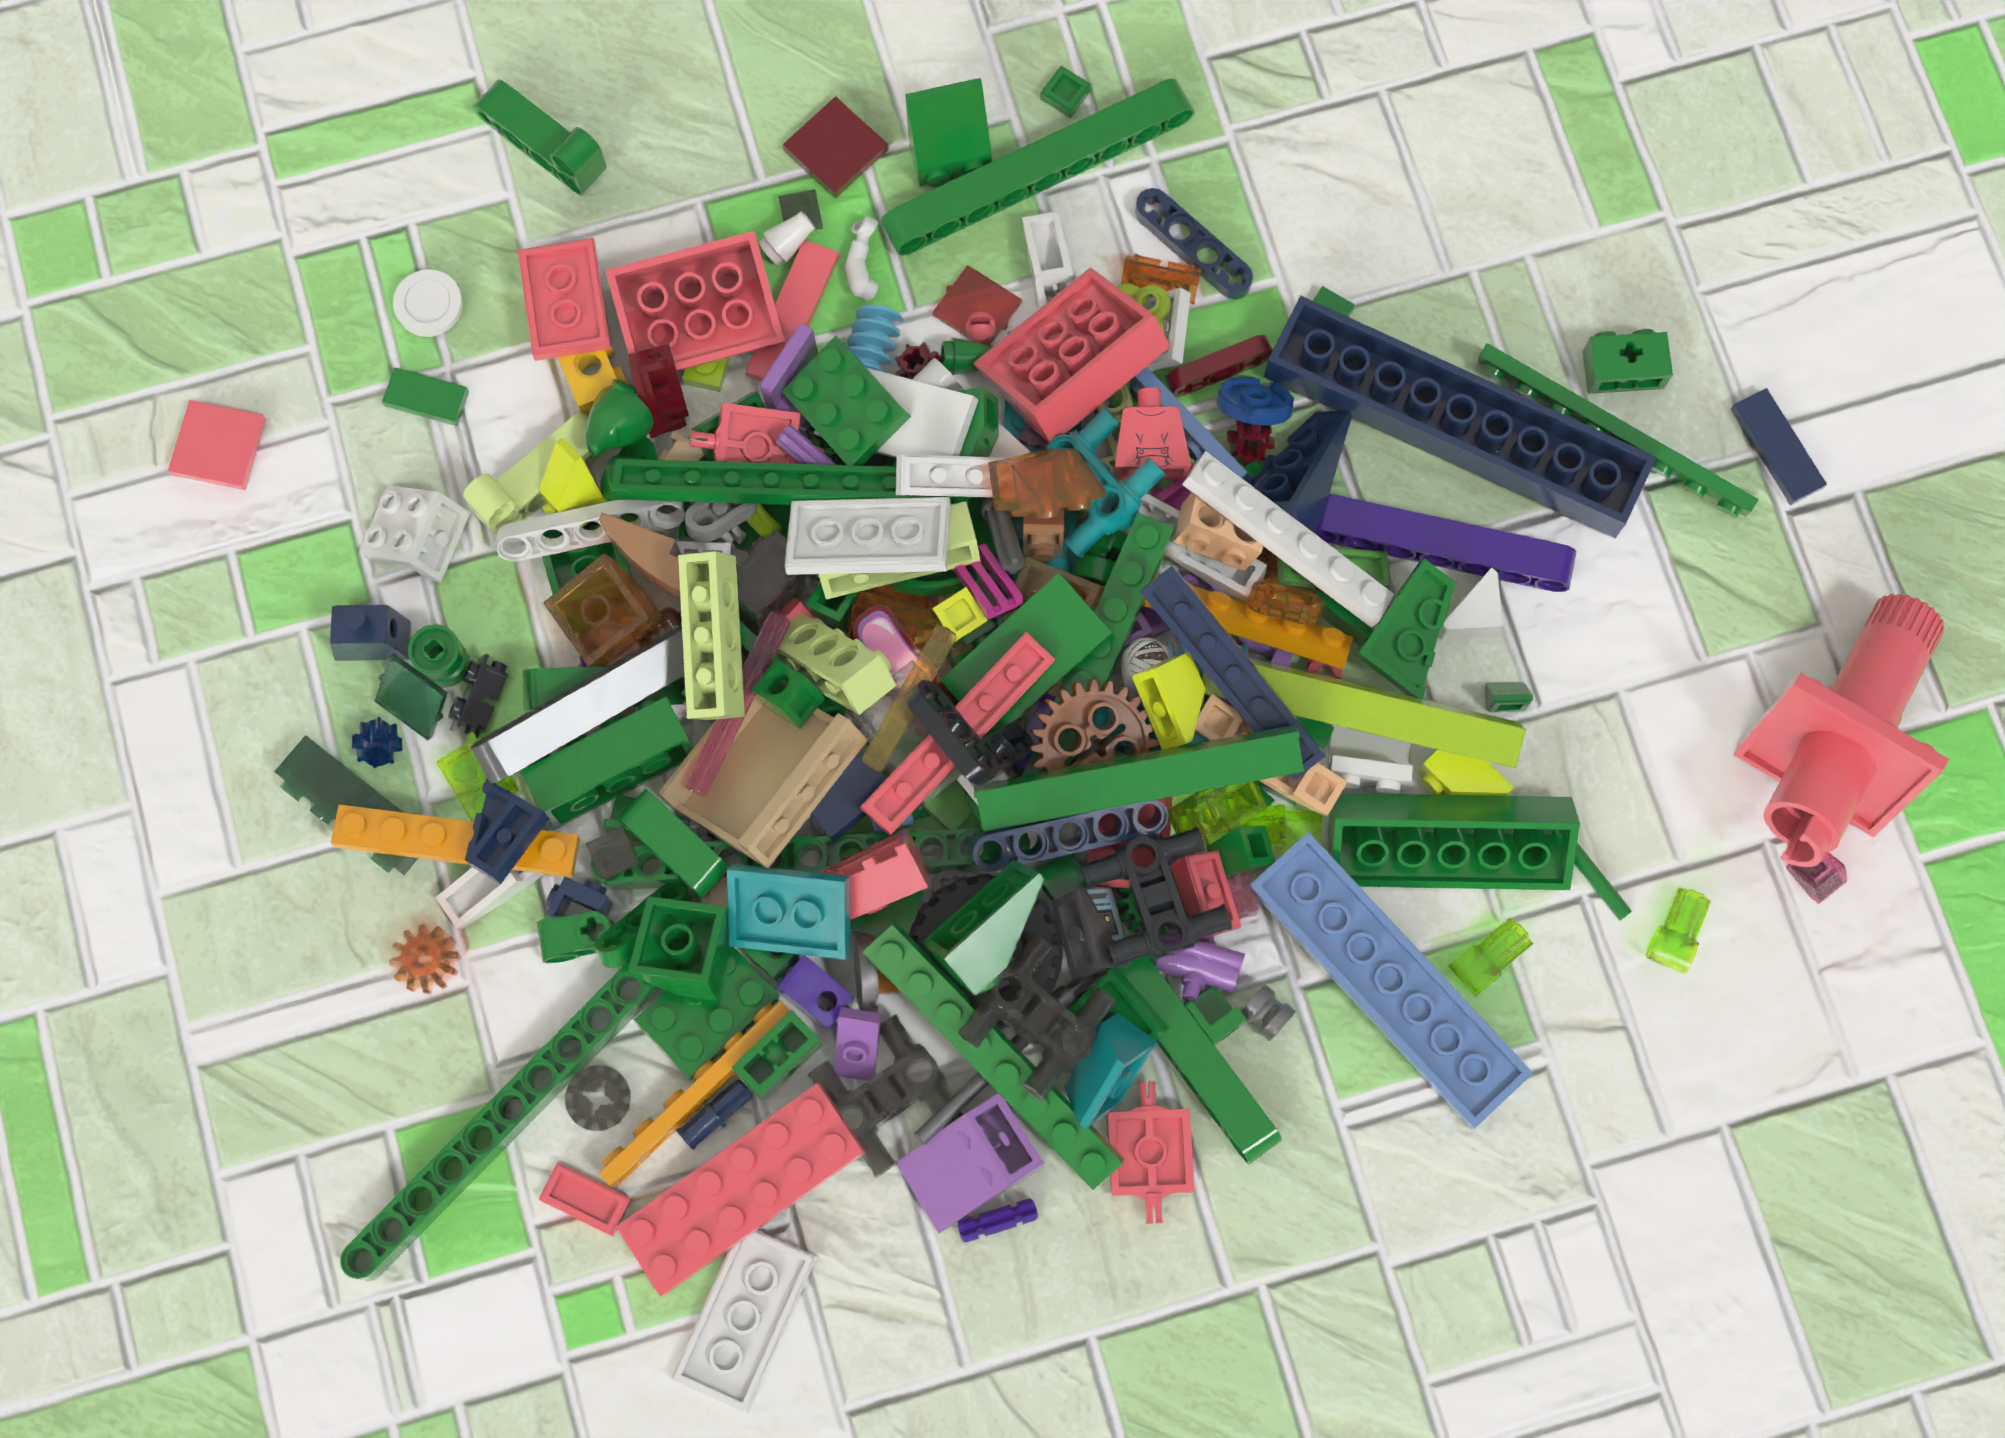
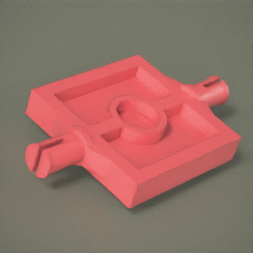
M722 403L719 425L715 433L692 430L690 438L705 441L692 439L690 440V447L713 449L715 462L798 464V461L777 444L776 439L784 428L789 425L799 431L800 413ZM823 447L818 448L819 450H821V451L824 453V448H823Z
M1146 1081L1138 1082L1140 1107L1130 1111L1109 1112L1107 1114L1108 1142L1124 1158L1123 1164L1110 1175L1111 1197L1135 1196L1145 1199V1224L1154 1223L1153 1207L1155 1208V1224L1163 1223L1161 1198L1171 1194L1195 1192L1190 1109H1167L1156 1106L1155 1081L1148 1082L1149 1098L1146 1092Z

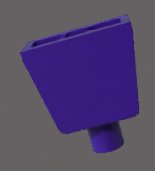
M805 955L796 962L775 988L782 997L824 1030L829 1029L832 1024L836 1027L838 1026L840 1008H851L848 1004L854 998L851 993ZM821 993H825L833 1000V1006L829 1011H825L817 1003L818 996Z

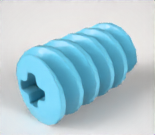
M860 306L856 312L858 320L852 324L853 333L848 337L847 345L867 368L887 373L879 364L889 365L892 359L883 351H894L896 349V344L888 339V337L897 338L900 336V329L892 324L904 323V318L896 311L885 306Z

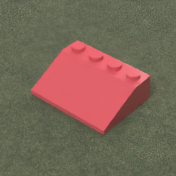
M754 231L605 270L628 354L669 344L676 370L680 371L785 343Z
M1090 267L973 364L1027 424L1050 443L1056 436L1066 434L1170 348V345L1154 314Z

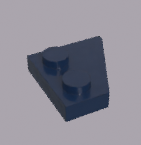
M487 779L482 788V791L486 794L482 813H476L473 824L474 835L468 844L465 861L474 869L501 884L550 818L544 811L496 783H490Z

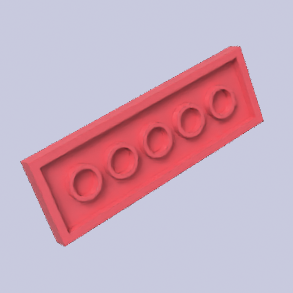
M816 1083L616 1227L658 1295L665 1296L865 1154L866 1151L822 1084Z

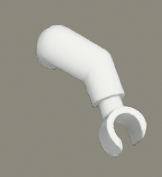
M869 216L863 218V221H857L853 224L852 233L856 234L857 237L851 243L844 266L852 294L856 297L860 296L867 301L872 300L878 290V284L869 279L865 264L869 251V237L879 221Z

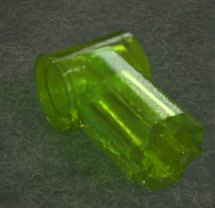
M1677 888L1662 925H1659L1649 943L1646 958L1681 974H1686L1697 953L1699 942L1696 939L1711 900L1707 899L1704 894L1692 889Z
M1509 918L1505 923L1503 922L1492 931L1479 945L1476 943L1472 945L1448 967L1476 997L1503 974L1501 971L1532 946L1533 942L1530 940L1529 934L1519 923Z

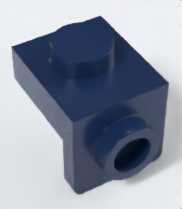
M564 877L561 885L555 884L546 900V906L549 907L547 914L550 917L564 916L570 902L591 911H598L607 917L614 903L605 895L608 889L588 879L585 880L584 884H581L568 877Z

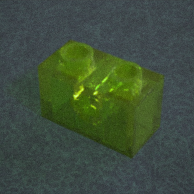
M1256 781L1196 792L1167 811L1176 834L1198 826L1204 845H1208L1267 809V806Z

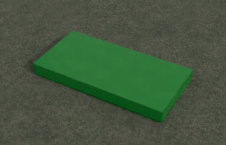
M1059 572L941 679V682L960 702L1025 632L1032 636L1056 659L987 732L988 735L1009 723H1014L1113 634V631Z

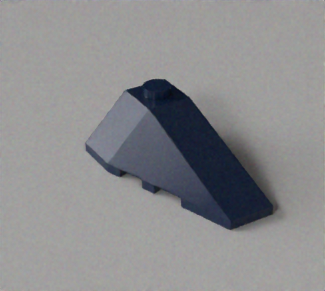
M1350 410L1315 412L1287 438L1289 445L1277 456L1270 454L1262 461L1264 469L1254 478L1246 476L1243 479L1313 533L1323 518L1352 415Z

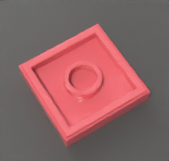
M189 400L168 472L172 476L246 490L267 419L262 414Z

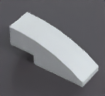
M1059 211L1022 217L1038 310L1073 282V270Z
M544 826L543 829H542V830L549 831L546 826ZM472 867L435 898L455 928L461 930L511 899L544 874L511 870L504 881L499 884Z

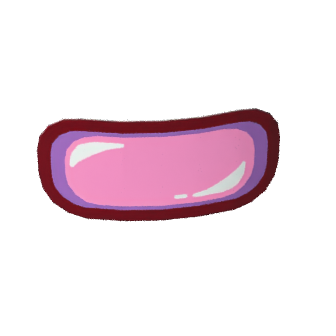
M874 605L859 615L853 625L854 640L858 639L868 649L872 651L879 650L886 656L892 666L889 673L897 685L892 689L895 694L905 698V695L921 680L936 683L937 673L935 668L911 641L888 607Z

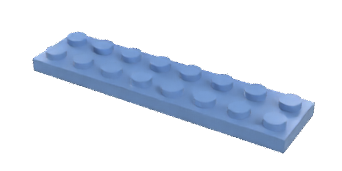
M1309 832L1248 886L1252 893L1471 1129H1475L1533 1074L1525 1063Z

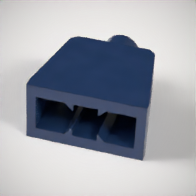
M388 605L332 606L330 646L335 661L410 660L408 645L411 639V621ZM390 630H394L393 637L391 636Z

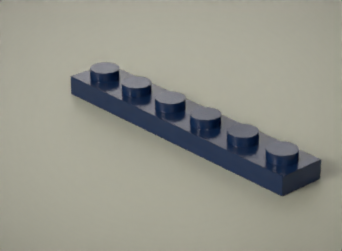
M1173 565L1141 589V594L1253 732L1296 725L1300 733L1298 739L1304 772L1290 774L1289 776L1293 781L1326 757V753Z

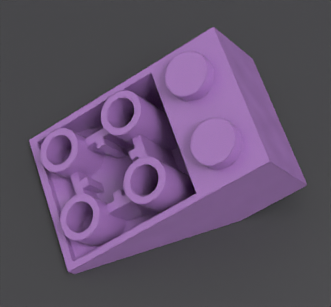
M997 1093L941 1130L926 1146L921 1144L898 1160L896 1165L940 1234L1042 1169L1044 1162L1005 1099Z

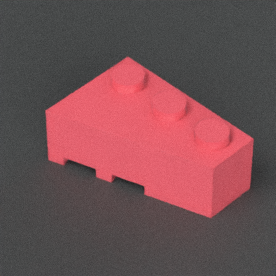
M907 828L817 872L850 876V924L852 919L865 913L867 915L873 914L886 907L889 903L927 888L929 870Z

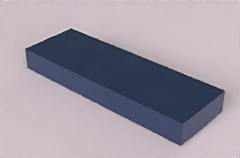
M1767 388L1735 403L1731 407L1732 413L1790 506L1827 486L1826 481Z

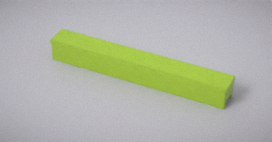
M1249 658L1295 716L1513 768L1517 767L1526 733V728L1522 726L1521 722ZM1204 671L1202 676V682L1205 686L1204 694H1213L1216 697L1227 699Z

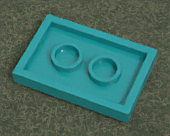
M732 864L727 869L730 947L846 959L851 954L850 876L776 868L767 869L765 867Z

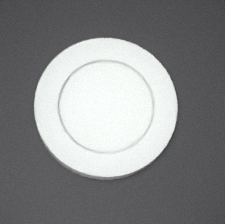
M426 269L414 272L400 282L394 293L393 309L398 321L407 331L418 336L430 337L440 335L456 324L462 313L463 298L458 285L449 275L438 270Z

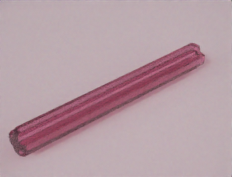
M771 611L768 614L742 667L745 716L756 695L751 689L769 669L790 625V620L777 612ZM745 717L716 720L685 784V788L688 791L702 797L708 794Z

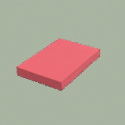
M594 238L518 250L534 360L539 361L611 349Z

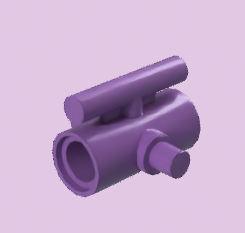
M1166 931L1162 943L1167 946H1174L1180 942V934ZM1215 936L1198 940V944H1195L1193 948L1181 951L1173 956L1157 959L1155 967L1160 972L1182 978L1181 983L1184 985L1181 998L1187 1002L1192 1000L1194 1003L1198 999L1199 991L1204 989L1205 985L1233 993L1245 953L1217 946L1214 941Z

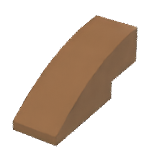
M602 512L599 521L618 551L653 584L680 599L678 562L680 549L676 540Z

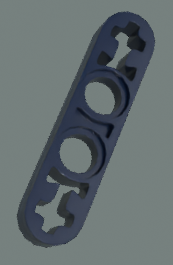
M1149 188L1138 195L1135 214L1143 226L1223 296L1236 300L1243 298L1249 293L1253 273L1251 268L1162 190ZM1146 202L1149 205H1154L1156 202L1159 203V213L1155 210H1151L1149 213L1146 212ZM1162 216L1166 219L1163 226H1161ZM1175 224H1184L1190 229V235L1185 239H1175L1170 234L1169 229ZM1202 248H1211L1218 254V259L1213 263L1206 264L1198 259L1197 253ZM1226 261L1227 264L1226 269L1224 271L1221 267L1223 266V263ZM1229 275L1234 278L1241 275L1242 285L1237 282L1232 286L1229 285Z

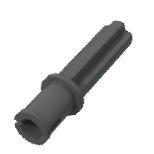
M980 497L982 502L981 516L988 522L1001 568L1007 570L1009 574H1016L1017 570L1023 569L1025 561L1010 516L1012 511L1011 503L1004 497Z

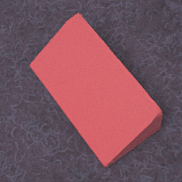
M1218 850L1189 855L1171 865L1185 913L1188 912L1191 916L1219 907L1222 904L1226 906L1232 929L1224 930L1198 940L1242 927Z

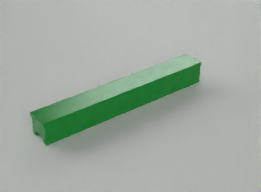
M1296 725L998 780L983 785H974L973 793L974 798H977L983 832L1304 772L1298 739L1300 733Z

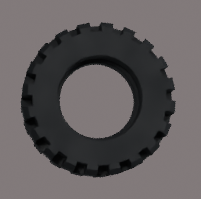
M978 874V876L968 878L964 876L955 879V882L945 887L942 886L934 892V895L927 902H924L918 911L915 922L911 925L909 936L1000 1030L1027 1020L1045 1004L1058 982L1062 966L1063 945L1060 937L1061 932L1057 921L1051 913V909L1044 900L1042 901L1037 896L1020 935L1024 947V959L1019 973L1005 987L990 992L980 991L975 996L952 979L922 944L923 940L995 877L990 876V874Z

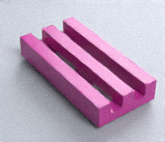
M984 543L978 546L980 560L986 565L1009 597L1008 600L980 561L972 562L966 566L963 564L958 565L952 570L963 586L967 587L980 610L989 620L1023 604V597ZM971 567L984 587L997 602V605L992 606L967 571L968 568Z

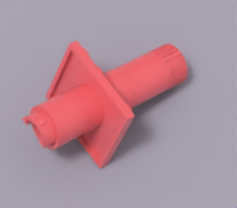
M1889 594V596L1885 595L1881 599L1879 598L1834 683L1829 688H1826L1820 681L1800 673L1737 746L1733 754L1735 757L1779 782L1764 810V820L1772 833L1787 843L1780 857L1781 860L1801 867L1818 865L1829 854L1828 852L1837 848L1849 823L1868 835L1875 837L1943 772L1949 758L1937 752L1929 744L1920 742L1898 729L1902 714L1944 633L1943 619H1940V614L1936 613L1933 607L1928 606V603L1922 602L1918 598H1912L1910 595L1904 596L1902 594Z

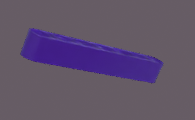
M1329 494L1323 518L1314 534L1327 543L1360 550L1387 552L1388 556L1419 562L1425 558L1434 566L1482 577L1493 568L1498 572V580L1552 592H1566L1570 590L1577 553L1574 548L1560 543L1335 494Z

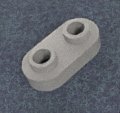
M696 502L685 513L687 533L692 539L700 542L716 540L750 518L755 513L757 504Z

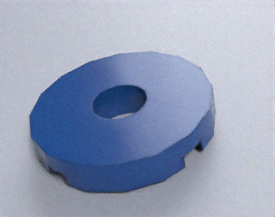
M1235 377L1221 384V389L1219 388L1216 405L1221 412L1238 421L1254 425H1276L1284 423L1291 417L1294 398L1286 388L1278 383L1270 382L1268 387L1261 385V379L1256 377Z

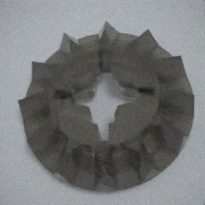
M602 1065L587 1067L578 1072L567 1087L565 1094L567 1112L577 1125L586 1130L606 1131L620 1124L626 1113L630 1110L631 1090L624 1076L611 1067ZM605 1082L604 1095L610 1098L614 1105L602 1104L595 1111L594 1116H592L594 1112L592 1109L593 1102L586 1096H583V1092L588 1094L590 1092L597 1093Z

